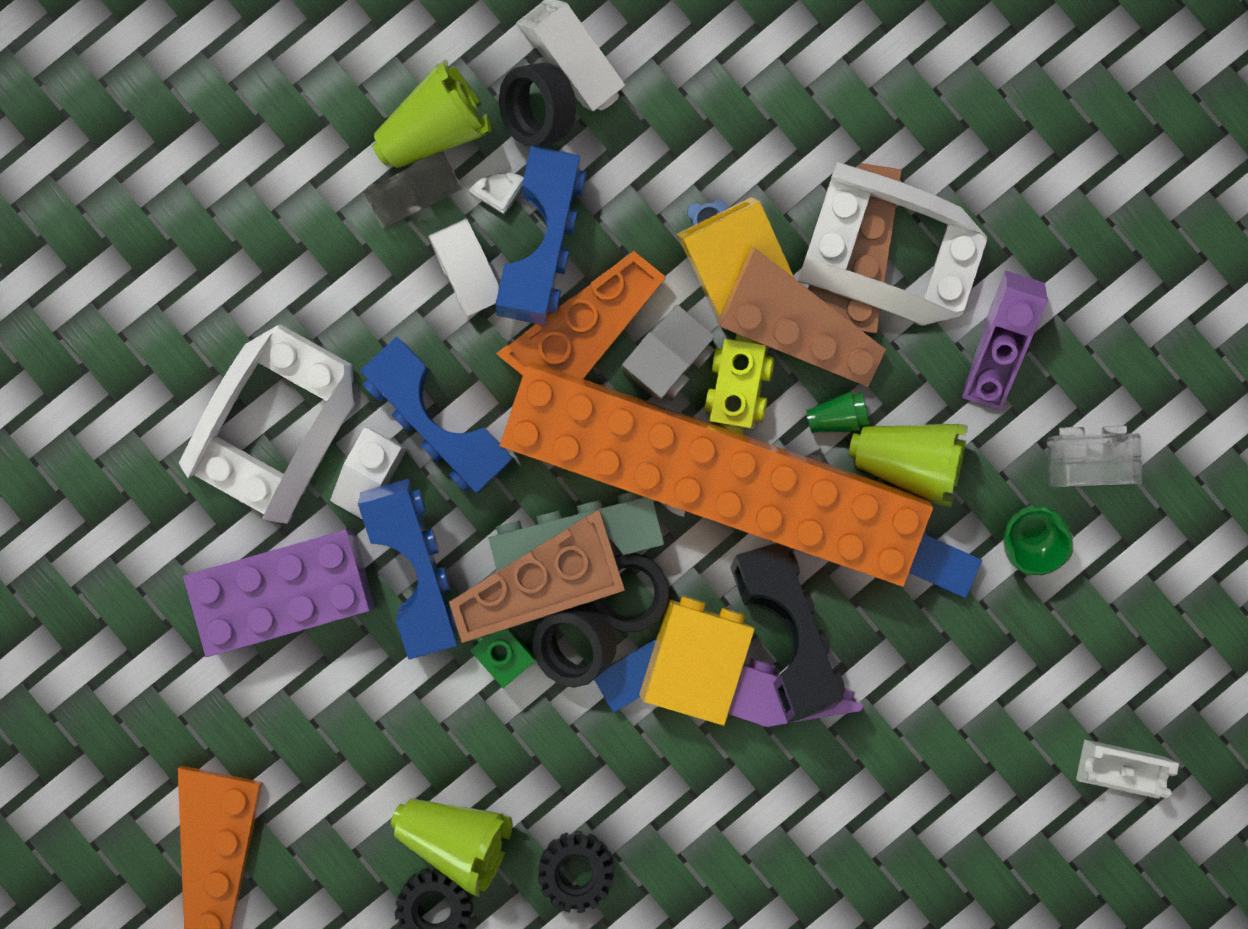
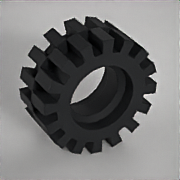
M575 831L571 835H568V832L561 834L559 839H553L547 849H544L538 868V882L542 886L544 897L548 896L551 899L550 904L556 908L558 905L564 907V912L570 913L571 909H578V913H583L585 908L591 907L594 909L599 906L600 900L606 899L609 889L612 888L613 858L611 853H608L606 845L602 841L598 842L596 840V836L590 833L588 836L582 835V831ZM573 856L585 858L592 866L593 875L590 881L581 887L567 885L560 875L562 863Z
M428 868L422 869L419 874H414L409 878L397 897L395 920L399 919L400 924L398 928L466 929L473 912L472 894H469L436 868L431 871ZM428 893H439L447 898L451 910L446 920L440 923H430L422 918L418 905L420 899Z

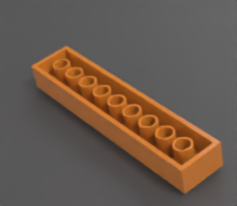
M532 361L526 365L499 445L511 451L904 587L933 510L929 500L918 495Z

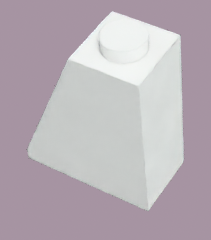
M544 0L516 22L547 63L560 68L567 76L574 90L575 97L583 107L591 111L597 108L598 110H604L618 99L619 94L617 92L625 86L624 82L566 2Z

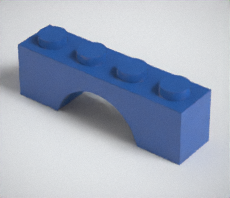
M531 145L522 183L523 199L538 209L544 218L547 231L543 242L533 254L521 261L504 264L495 304L497 316L546 326L548 314L557 313L561 290L555 289L554 286L557 273L565 275L570 250L563 249L566 234H574L578 210L571 208L574 195L582 196L586 179V171L580 170V155Z
M396 336L360 370L367 378L363 386L379 402L386 398L396 408L391 415L407 432L415 428L425 440L420 444L421 447L436 462L443 458L454 469L449 476L464 492L472 488L476 493H480L515 460L505 448L499 446L500 442L486 428L468 433H453L444 430L433 421L427 412L423 396L424 384L430 369L399 337Z
M410 479L360 492L358 507L370 543L388 546L401 552L411 562L417 574V587L409 599L398 607L396 618L408 660L457 646L458 629L446 596L447 592H451L450 581L445 567L438 569L433 555L439 553L435 533L432 528L425 530L421 515L427 514L421 490L413 491Z

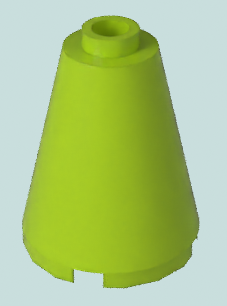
M443 60L430 71L374 133L376 143L372 147L384 165L387 166L391 163L394 167L400 168L481 138L491 132L492 126L487 113L479 117L477 105L481 102L466 79L454 66L448 69V61Z
M968 425L864 426L861 434L853 433L849 457L855 458L856 468L940 506L951 508L954 497L947 496L946 494H952L953 487H957L966 445V441L958 439V436H965L968 432Z
M410 799L405 805L399 804L391 819V827L395 828L394 837L469 894L476 897L480 896V890L485 892L494 879L505 855V852L501 851V839L503 837L510 840L513 826L512 817L503 813L418 799Z

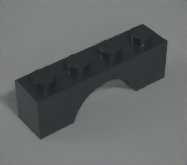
M774 543L736 555L730 569L743 604L745 606L763 608L773 613L785 625L791 638L792 656L789 666L773 683L787 723L836 708L844 699L842 696L845 692L844 682L839 671L831 667L827 656L829 654V643L823 630H817L812 617L814 614V604L807 590L802 591L797 577L800 574V569L794 553L788 552L786 546Z

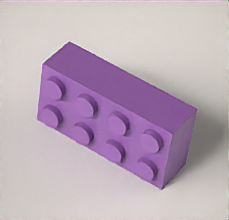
M354 529L342 530L183 576L205 657L376 609Z

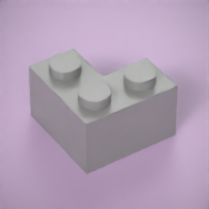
M676 304L652 333L649 332L622 364V371L659 403L665 396L673 400L689 380L684 375L692 364L699 369L715 351L709 345L715 336Z

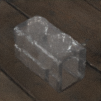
M1127 426L1101 427V435H1085V427L1059 428L1060 436H1052L1047 439L1049 487L1142 484L1140 433L1127 434Z

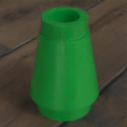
M852 391L806 410L812 434L818 432L861 431L860 427L870 425L863 393L853 395Z

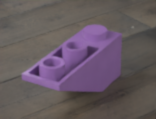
M1005 270L990 306L962 398L1002 410L1048 302L1044 282Z
M751 658L750 664H743L728 714L766 727L787 724L773 685L780 675L773 673L775 665L755 658ZM845 688V692L842 694L844 699L836 708L794 722L858 712L862 710L863 704L853 699L854 691Z

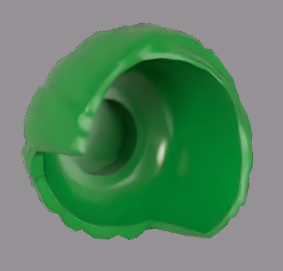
M1028 505L1027 508H1021L1019 512L1012 514V517L1006 524L1003 540L1004 551L1011 565L1026 575L1042 576L1050 574L1061 568L1073 554V533L1067 520L1057 511L1049 509L1047 506Z

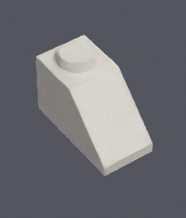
M364 427L342 467L330 501L362 519L358 507L360 492L388 485L407 448L373 429Z

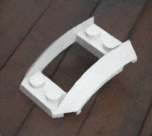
M837 162L798 282L826 289L831 293L871 305L908 319L920 326L943 320L946 321L963 315L987 242V236L963 208L908 184ZM870 196L903 206L947 224L924 298L846 270Z
M281 324L246 343L212 396L179 461V465L187 478L195 475L263 514L261 520L289 523L300 497L304 494L328 447L356 404L353 402L352 383L354 382L352 364ZM258 363L326 401L284 474L217 437L232 406Z

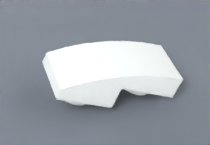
M464 219L429 235L428 237L442 270L449 278L463 313L469 316L495 304L499 285L468 220Z

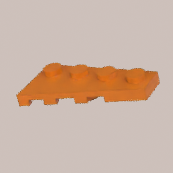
M633 251L591 282L589 286L560 305L556 314L548 315L546 326L535 324L522 336L496 354L522 376L526 365L532 361L585 379L666 280V277Z
M186 766L178 767L184 929H233L263 782Z

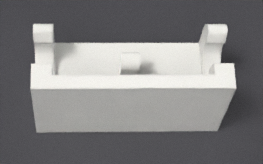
M1084 739L1076 780L1158 799L1160 797L1169 798L1172 792L1167 788L1168 776L1177 775L1179 763L1164 756Z

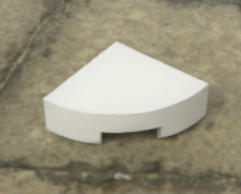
M514 173L490 175L477 181L469 192L505 216L522 190L524 177Z

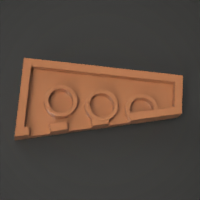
M860 163L858 166L859 169L900 182L902 169ZM870 196L846 270L883 283L885 282L896 204ZM808 285L807 289L864 333L873 335L877 333L880 315L879 308L831 293L826 289Z
M753 246L750 248L717 321V324L722 328L867 387L886 351L879 343Z
M599 509L449 601L461 642L470 641L625 591Z

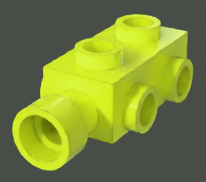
M736 334L735 340L724 339L723 348H716L712 372L718 373L716 389L709 388L705 404V413L711 414L710 422L720 424V427L744 435V429L754 430L755 422L763 423L767 398L760 397L762 382L771 381L774 367V357L767 356L768 348L766 345H760L759 342ZM740 355H745L749 359V365L744 370H737L734 367V360ZM733 396L739 397L742 402L741 408L736 412H730L726 406L728 399Z

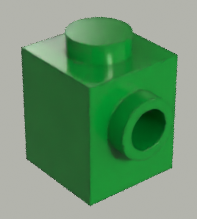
M511 627L476 638L475 641L478 644L470 650L503 689L536 660L531 649Z

